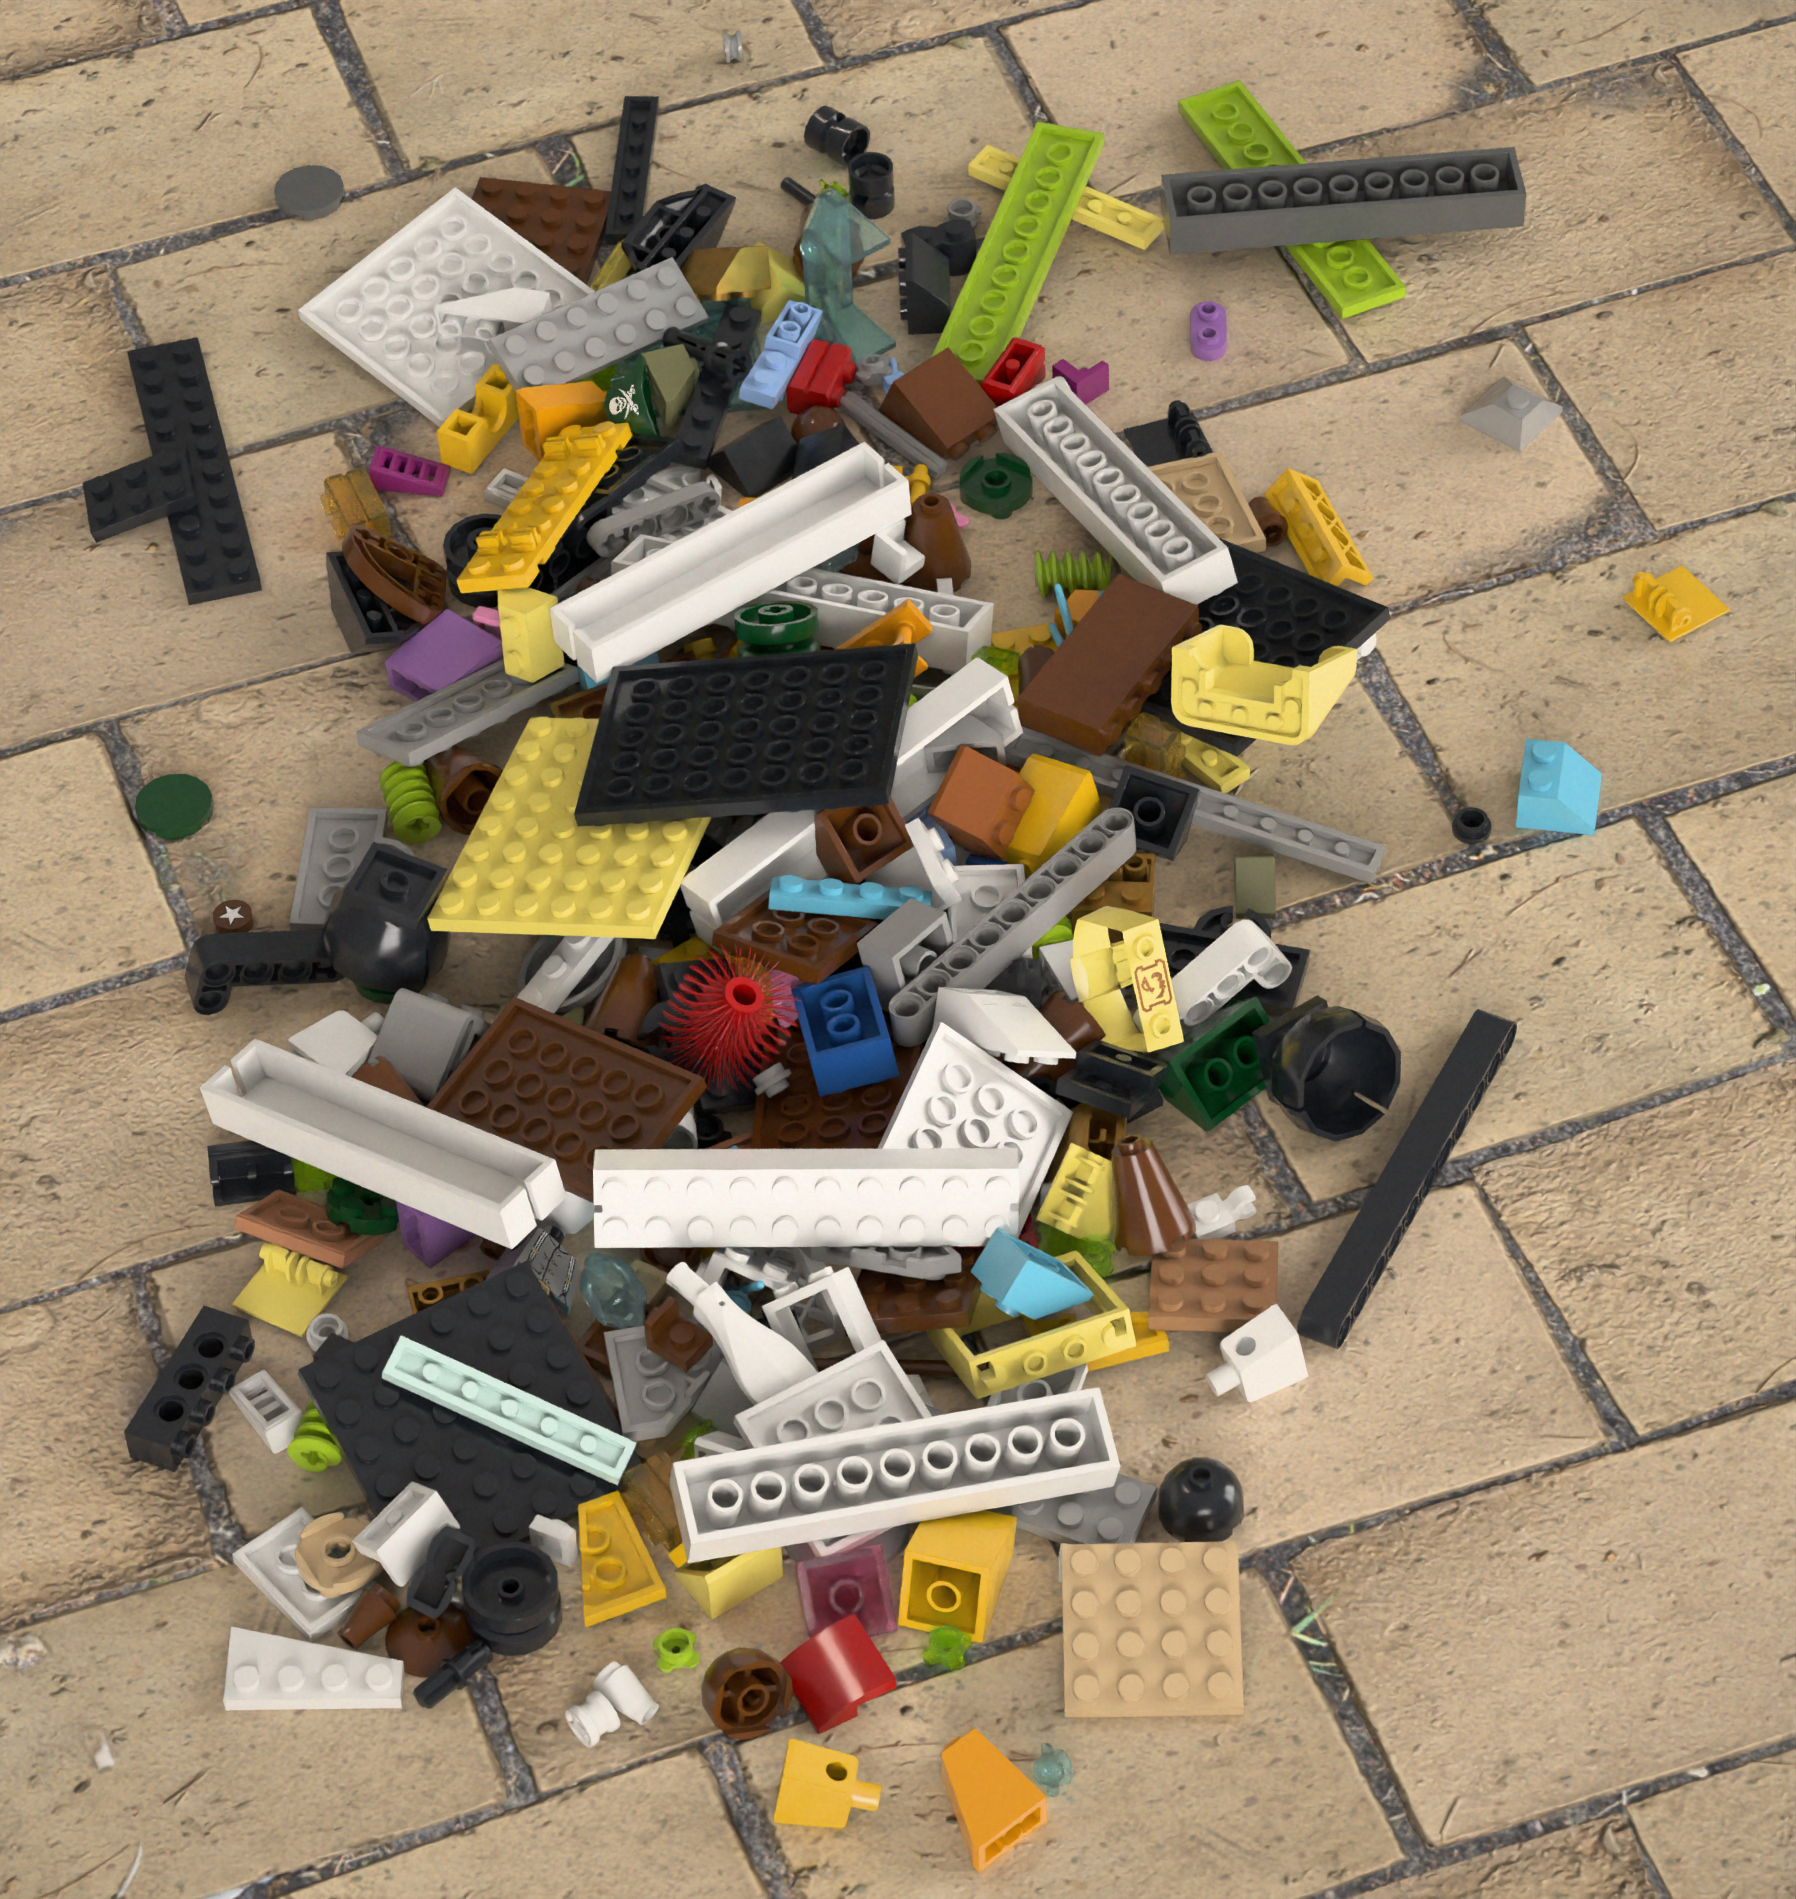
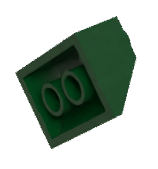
M1257 997L1231 1000L1184 1035V1042L1168 1047L1153 1058L1169 1064L1168 1072L1158 1087L1164 1099L1204 1131L1213 1129L1266 1088L1252 1032L1271 1021Z

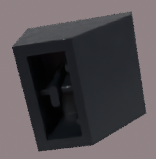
M905 233V247L898 248L899 269H906V271L899 272L900 296H907V298L900 299L901 320H908V335L940 334L943 332L951 315L949 258L914 233Z

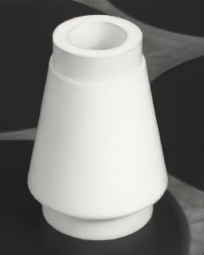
M616 1661L610 1663L599 1673L593 1683L592 1688L602 1693L614 1709L632 1720H636L640 1725L646 1724L659 1708V1705L653 1700L628 1665L621 1666Z

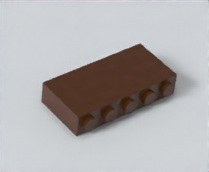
M1118 574L1019 695L1018 704L1021 725L1101 757L1110 745H1114L1119 740L1122 729L1130 719L1134 720L1138 716L1142 704L1149 695H1153L1158 691L1162 679L1172 669V647L1201 634L1202 625L1199 623L1198 605Z

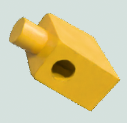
M789 1738L779 1782L773 1822L844 1828L847 1824L850 1807L877 1812L881 1785L856 1780L859 1760L855 1756Z

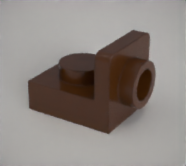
M669 1297L660 1307L653 1308L645 1319L644 1327L647 1349L686 1373L713 1346V1336L680 1316L678 1301L672 1297Z

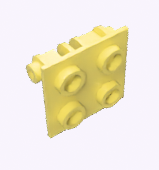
M1071 1143L1036 1219L1103 1249L1113 1229L1112 1162Z
M266 1242L261 1247L259 1253L260 1258L264 1259V1264L232 1303V1307L303 1337L311 1321L322 1313L348 1277L335 1271L334 1267L330 1264L322 1265L313 1261L312 1257L302 1256L301 1253L296 1251L291 1252L280 1245Z

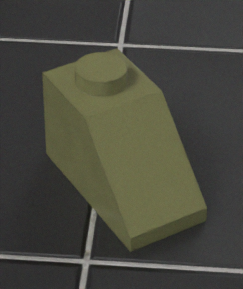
M683 344L641 353L646 358L653 405L665 429L674 425L691 400L695 379L699 377L697 362L694 357H689Z

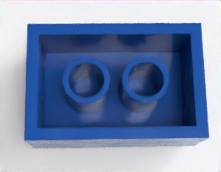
M869 966L828 976L818 985L814 983H801L790 986L795 987L791 988L794 1000H801L794 1001L796 1011H799L797 1013H800L798 1018L820 1097L842 1093L848 1089L870 1083H879L899 1076L890 1036Z

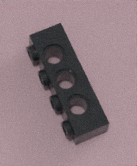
M202 1307L124 1431L130 1458L176 1472L183 1459L191 1456L195 1448L196 1438L202 1428L212 1422L216 1406L223 1394L227 1395L241 1365L247 1363L253 1355L255 1341L252 1339L249 1320L211 1307Z

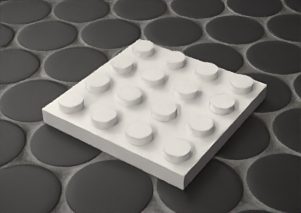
M941 1022L933 1028L877 1149L1017 1148L1019 1161V1237L1073 1111Z
M881 1340L735 1415L733 1423L749 1449L922 1419L932 1417L885 1341ZM893 1527L810 1541L808 1544L821 1565Z

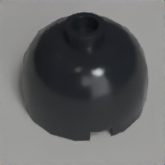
M1193 1457L1182 1461L1165 1475L1158 1493L1159 1520L1166 1532L1172 1536L1173 1531L1178 1536L1184 1537V1542L1224 1541L1233 1534V1528L1238 1525L1239 1521L1241 1524L1244 1518L1242 1485L1236 1474L1220 1461L1208 1457Z

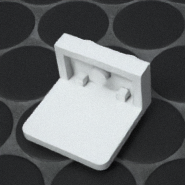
M919 817L905 824L914 847L865 878L866 882H875L883 887L902 888L904 886H917L925 891H932L931 906L942 911L963 900L955 884V881L959 880V876L949 858L944 860L940 852L945 848L942 839L934 827L928 830Z
M718 1247L711 1257L707 1256L704 1263L701 1262L696 1272L709 1286L717 1282L721 1288H723L730 1270L754 1281H763L765 1286L774 1290H778L795 1281L797 1283L800 1275L792 1271L794 1266L789 1262L777 1257H770L769 1261L754 1255L755 1248Z

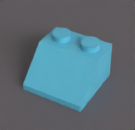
M1526 739L1518 793L1516 827L1595 835L1602 773L1564 742Z
M998 1228L971 1269V1272L982 1283L979 1289L997 1300L995 1302L996 1307L1015 1318L1020 1312L1035 1320L1090 1301L1094 1294L1062 1261Z

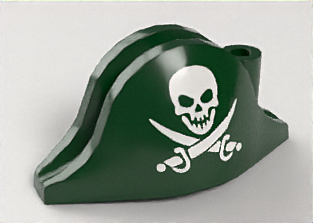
M644 355L636 358L630 372L611 376L612 386L608 390L604 402L605 413L609 421L614 424L629 423L632 433L660 436L653 407L646 358Z

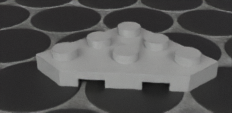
M950 1245L799 1247L814 1261L927 1280H939L944 1278L946 1274L961 1272V1255Z
M695 1317L687 1318L690 1322L709 1332ZM644 1326L604 1332L606 1352L623 1437L635 1442L665 1437L697 1402L718 1365L725 1357L714 1337L713 1346L686 1373L647 1349Z

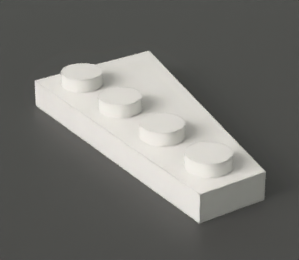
M231 1627L223 1702L225 1710L402 1708L404 1664L400 1660Z

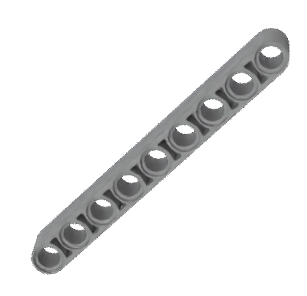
M1111 808L1102 812L897 993L889 1002L888 1007L894 1041L905 1047L917 1046L926 1041L933 1030L938 987L984 989L1010 966L1013 960L1020 957L1136 852L1135 825L1132 813L1124 808Z

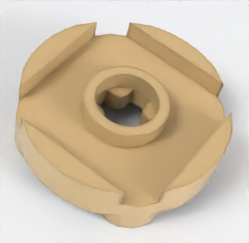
M330 1513L313 1520L301 1532V1540L297 1548L295 1547L294 1554L297 1570L303 1581L310 1587L319 1590L323 1597L336 1598L342 1593L355 1591L381 1574L383 1570L381 1563L360 1554L352 1542L371 1523L366 1518L357 1515L358 1520L344 1518V1513ZM335 1548H339L342 1552L350 1550L345 1557L339 1559L332 1558L331 1551Z

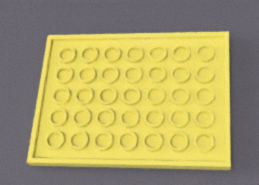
M580 717L530 718L427 918L431 931L655 939L711 817L679 821L663 820L578 827L574 812L599 719H584Z

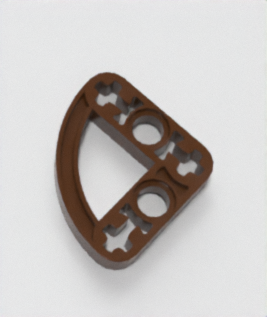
M351 525L342 541V551L348 565L356 576L380 599L407 617L424 625H428L438 617L444 608L447 582L446 570L434 560L365 526ZM386 572H388V573H390V574H392V575H394V576H396V577H398V578H400V579H402V580L407 581V582H408L407 588H405V587L402 586L400 583H398L395 579H393V578H392L389 574H387Z

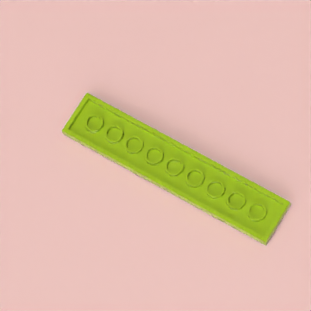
M1240 80L1178 100V112L1224 170L1306 163ZM1368 239L1284 245L1341 319L1406 297L1405 284Z
M1043 122L1036 123L932 357L949 347L980 385L1001 353L1005 351L1011 339L1015 337L1020 338L1105 144L1104 133Z

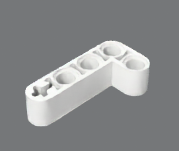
M1249 919L1241 920L1232 925L1171 979L1183 1036L1219 1010L1253 979L1262 987L1271 989L1279 986L1289 977L1292 970L1290 962L1253 921ZM1138 1008L1133 1016V1022L1139 1032L1144 1034ZM1168 1047L1155 1050V1052L1161 1053Z

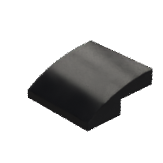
M1095 1039L1078 1051L1076 1066L1058 1078L1055 1093L1130 1119L1157 1090L1168 1072L1169 1064Z

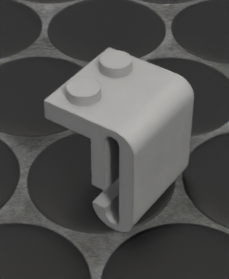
M401 988L392 1000L367 1062L371 1066H375L379 1063L375 1057H385L394 1065L417 1097L431 1101L444 1085L449 1071L454 1072L465 1059L473 1037L481 1038L491 1024L482 1019L484 1012L465 1004H462L459 1009L448 1005L450 1000L438 994L427 991L426 996Z

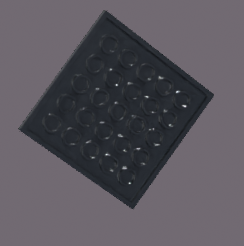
M1221 538L1219 539L1228 547L1238 583L1225 589L1222 593L1197 604L1199 623L1202 625L1201 633L1218 625L1240 628L1250 636L1253 642V661L1292 668L1299 665L1312 667L1318 664L1319 656L1322 652L1332 646L1358 649L1391 619L1389 609L1384 605ZM1172 669L1162 679L1158 691L1153 695L1150 694L1145 700L1139 713L1236 757L1256 740L1254 738L1187 726L1176 719L1171 705Z
M527 1261L314 1361L298 1371L300 1380L375 1516L377 1517L412 1481L435 1490L460 1525V1530L475 1537L473 1558L483 1549L498 1543L517 1541L525 1543L529 1541V1526L537 1514L550 1520L558 1519L567 1522L578 1516L579 1504L617 1490L622 1495L648 1482L649 1475L635 1450L618 1485H615L382 1378V1372L400 1336H403L623 1436L617 1418Z

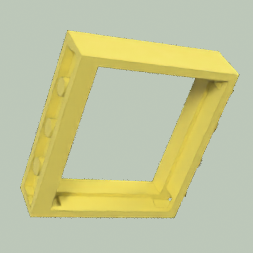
M1077 1250L1054 1258L1062 1261L1067 1267L1074 1265L1073 1273L1094 1293L1090 1301L1084 1302L1094 1316L974 1356L959 1336L1015 1318L996 1307L995 1302L997 1300L981 1291L970 1327L926 1330L928 1339L976 1399L1136 1346L1129 1308ZM989 1362L990 1369L980 1371L976 1366Z

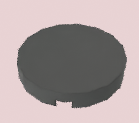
M306 165L294 168L283 174L276 182L274 194L278 209L286 216L294 218V215L302 216L303 220H315L335 212L341 206L340 201L344 199L345 190L341 176L333 169L318 165Z

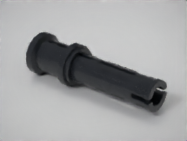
M669 327L663 334L662 343L664 347L683 344L689 357H694L696 360L703 362L708 371L715 374L724 373L728 379L735 382L745 379L750 373L752 358L743 349L733 350L728 343L721 340L711 343L698 336L684 332L677 327ZM732 364L739 366L740 369H735Z

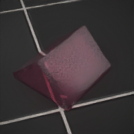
M882 1544L795 1561L798 1599L809 1639L854 1613L869 1637L898 1631Z

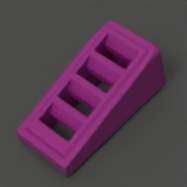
M376 446L369 466L371 490L443 496L451 473L449 465ZM429 476H435L433 482L428 481Z

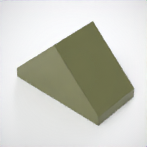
M1273 854L1234 855L1236 919H1245V913L1248 909L1255 911L1264 919L1276 918L1275 856Z

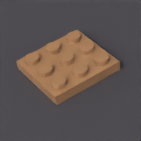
M1177 1238L1172 1241L1173 1249L1152 1255L1149 1330L1234 1332L1277 1303L1278 1241L1258 1239L1244 1241L1212 1238L1189 1239L1185 1242L1184 1239Z

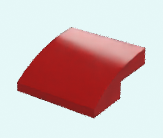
M855 1613L811 1637L780 1662L792 1679L793 1695L818 1735L857 1717V1706L896 1688V1677Z

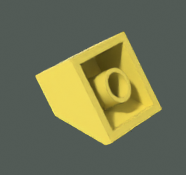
M529 587L497 590L505 673L534 683L563 667V650L554 641L549 608L558 604V597Z

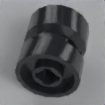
M826 105L817 109L809 118L805 127L804 141L810 148L820 153H827L829 158L848 167V163L853 157L866 152L870 141V131L867 126L854 119L847 118L843 113Z
M865 152L853 157L848 163L850 208L858 217L878 219L890 214L894 209L893 163L886 155L878 152Z

